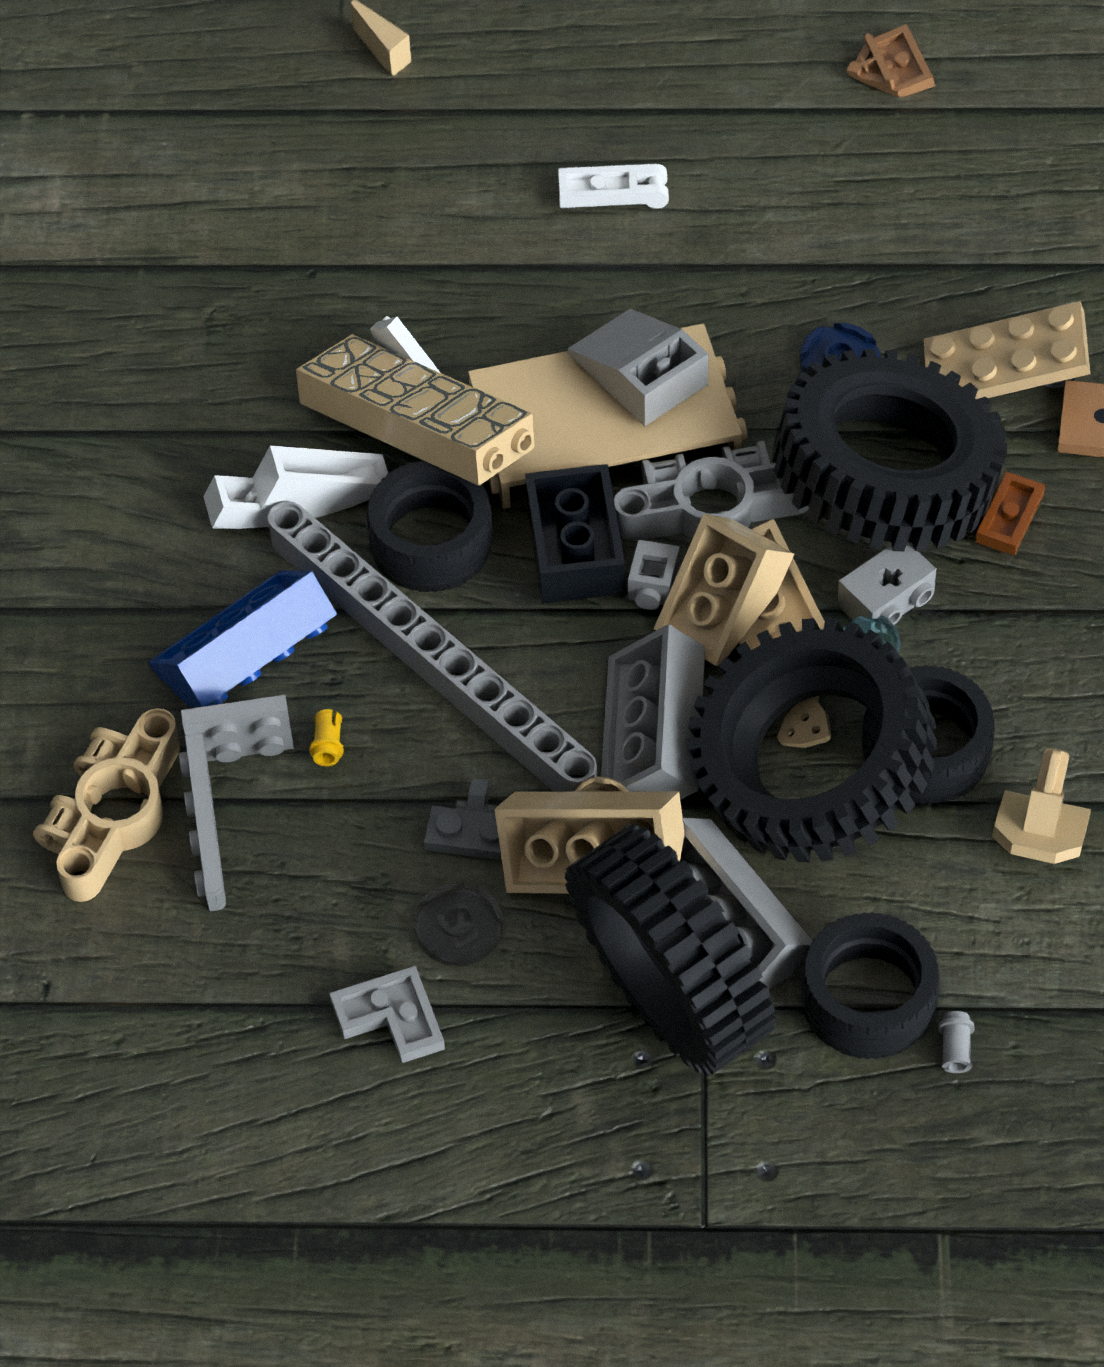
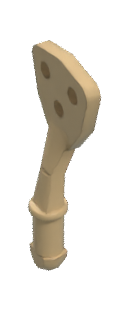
M819 696L795 704L787 713L777 736L782 746L806 748L830 740L829 717L819 704Z

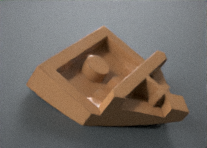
M907 24L874 38L872 34L867 33L864 37L865 45L856 61H851L847 68L849 76L896 97L908 96L935 86L933 76Z

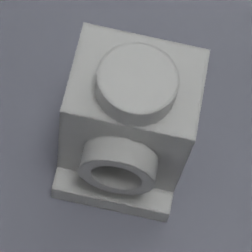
M638 540L628 577L629 600H635L639 607L647 610H654L659 605H664L680 569V546Z

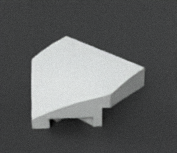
M386 316L382 321L376 322L370 328L378 346L440 372L398 317L390 318Z

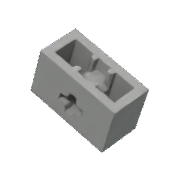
M907 542L904 552L893 551L892 545H890L839 580L837 606L856 624H859L866 633L869 629L876 633L883 628L889 629L900 620L903 614L915 606L921 607L932 598L935 591L936 568L918 551H915V548L909 542Z

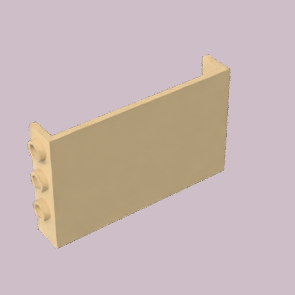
M704 323L680 329L684 330L709 354L708 385L646 426L634 417L567 351L468 371L469 386L531 412L533 417L535 448L488 479L491 494H499L502 508L511 507L510 487L526 484L525 473L608 464V467L726 442L731 450L742 448V442H747L748 440L746 425L742 417L737 418L734 411L737 410V402L732 386H725V364L722 356L715 357Z

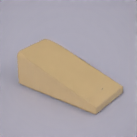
M353 0L351 2L354 30L387 72L394 76L411 62L409 34L362 3Z

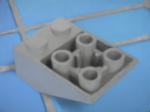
M633 309L625 311L567 349V353L644 426L708 385L709 354L684 330Z

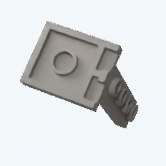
M286 695L181 710L187 752L179 753L182 778H191L192 786L191 791L184 792L187 817H196L197 830L189 831L192 856H201L202 870L194 871L198 897L206 896L210 912L223 909L226 905V896L208 761L233 762L240 759L241 756L254 754L274 756L282 753L284 750L294 749Z

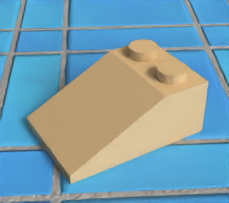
M703 514L654 629L657 631L670 624L704 645L705 660L718 666L725 657L729 656L777 594L794 553L731 518Z

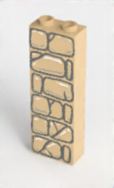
M353 334L296 369L300 404L478 486L535 448L531 412Z

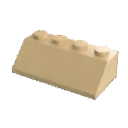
M679 791L514 792L494 809L506 893L570 894L565 885L567 883L565 879L566 868L628 825L631 826L633 824H637L639 828H647L651 836L653 834L659 836L665 847L669 845L676 851L680 862L685 832Z

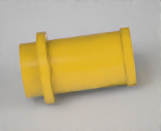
M332 709L320 710L314 716V741L309 746V753L313 757L314 762L320 766L335 765L344 753L343 745L340 743L342 715L336 712L334 714V722H332Z

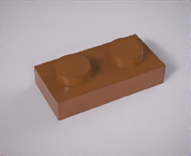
M1006 471L976 532L975 542L1015 556L1044 496L1045 484Z

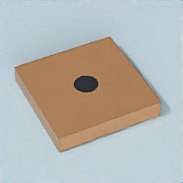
M1065 380L1057 452L1104 457V384Z

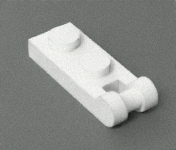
M660 164L558 168L560 208L647 204L651 208L658 209L666 206L669 202L668 189L664 186L667 183V170Z

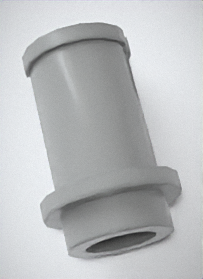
M962 1011L945 1013L942 1016V1021L938 1024V1031L943 1035L942 1068L950 1073H964L972 1068L970 1034L974 1032L975 1025L970 1020L969 1014Z

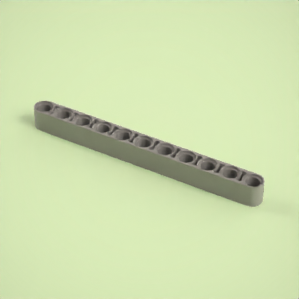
M286 501L274 505L269 510L268 523L272 547L281 557L298 571H312L323 591L332 601L553 792H574L582 782L594 777L597 778L596 760L588 750L304 508L295 502ZM521 724L522 726L515 727L512 725ZM543 750H553L552 752L547 753L541 752ZM577 775H578V776H583L582 778H578V779H576V778H571L572 776H577Z

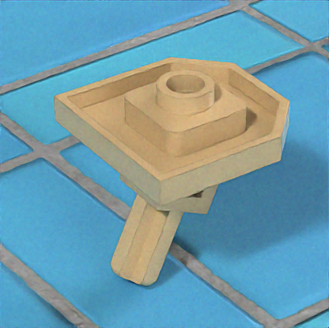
M1057 748L1044 749L1036 786L1033 787L1031 796L1007 790L1004 791L992 837L1010 854L1052 864L1080 857L1091 809L1063 803L1064 793L1062 789L1069 762L1068 752Z

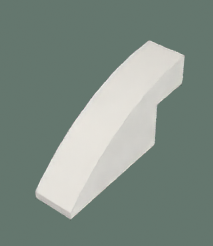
M269 446L253 478L214 475L203 497L212 528L245 529L269 527V510L280 502H295L314 518H318L368 501L374 488L381 482L382 478L387 476L388 471L382 454Z

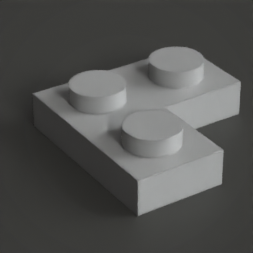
M416 966L329 993L331 1004L344 1039L388 1026L401 1063L445 1050L443 1036Z

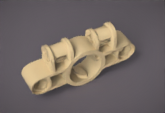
M156 708L144 712L129 736L103 727L95 728L90 736L92 742L85 754L76 758L73 765L75 771L81 776L76 786L75 799L63 795L53 797L50 802V813L44 823L36 826L33 831V837L41 846L59 854L56 864L62 889L65 895L73 901L83 902L94 898L100 892L122 852L137 848L148 842L157 833L162 824L163 805L159 787L180 751L175 718L165 709ZM130 788L138 794L142 792L149 797L143 800L139 813L128 819L117 821L106 817L101 819L90 812L92 805L98 804L102 795L113 789ZM81 871H84V872H85V873H83L82 875H77V876H74V875H73V874H75V873H77V872H81Z

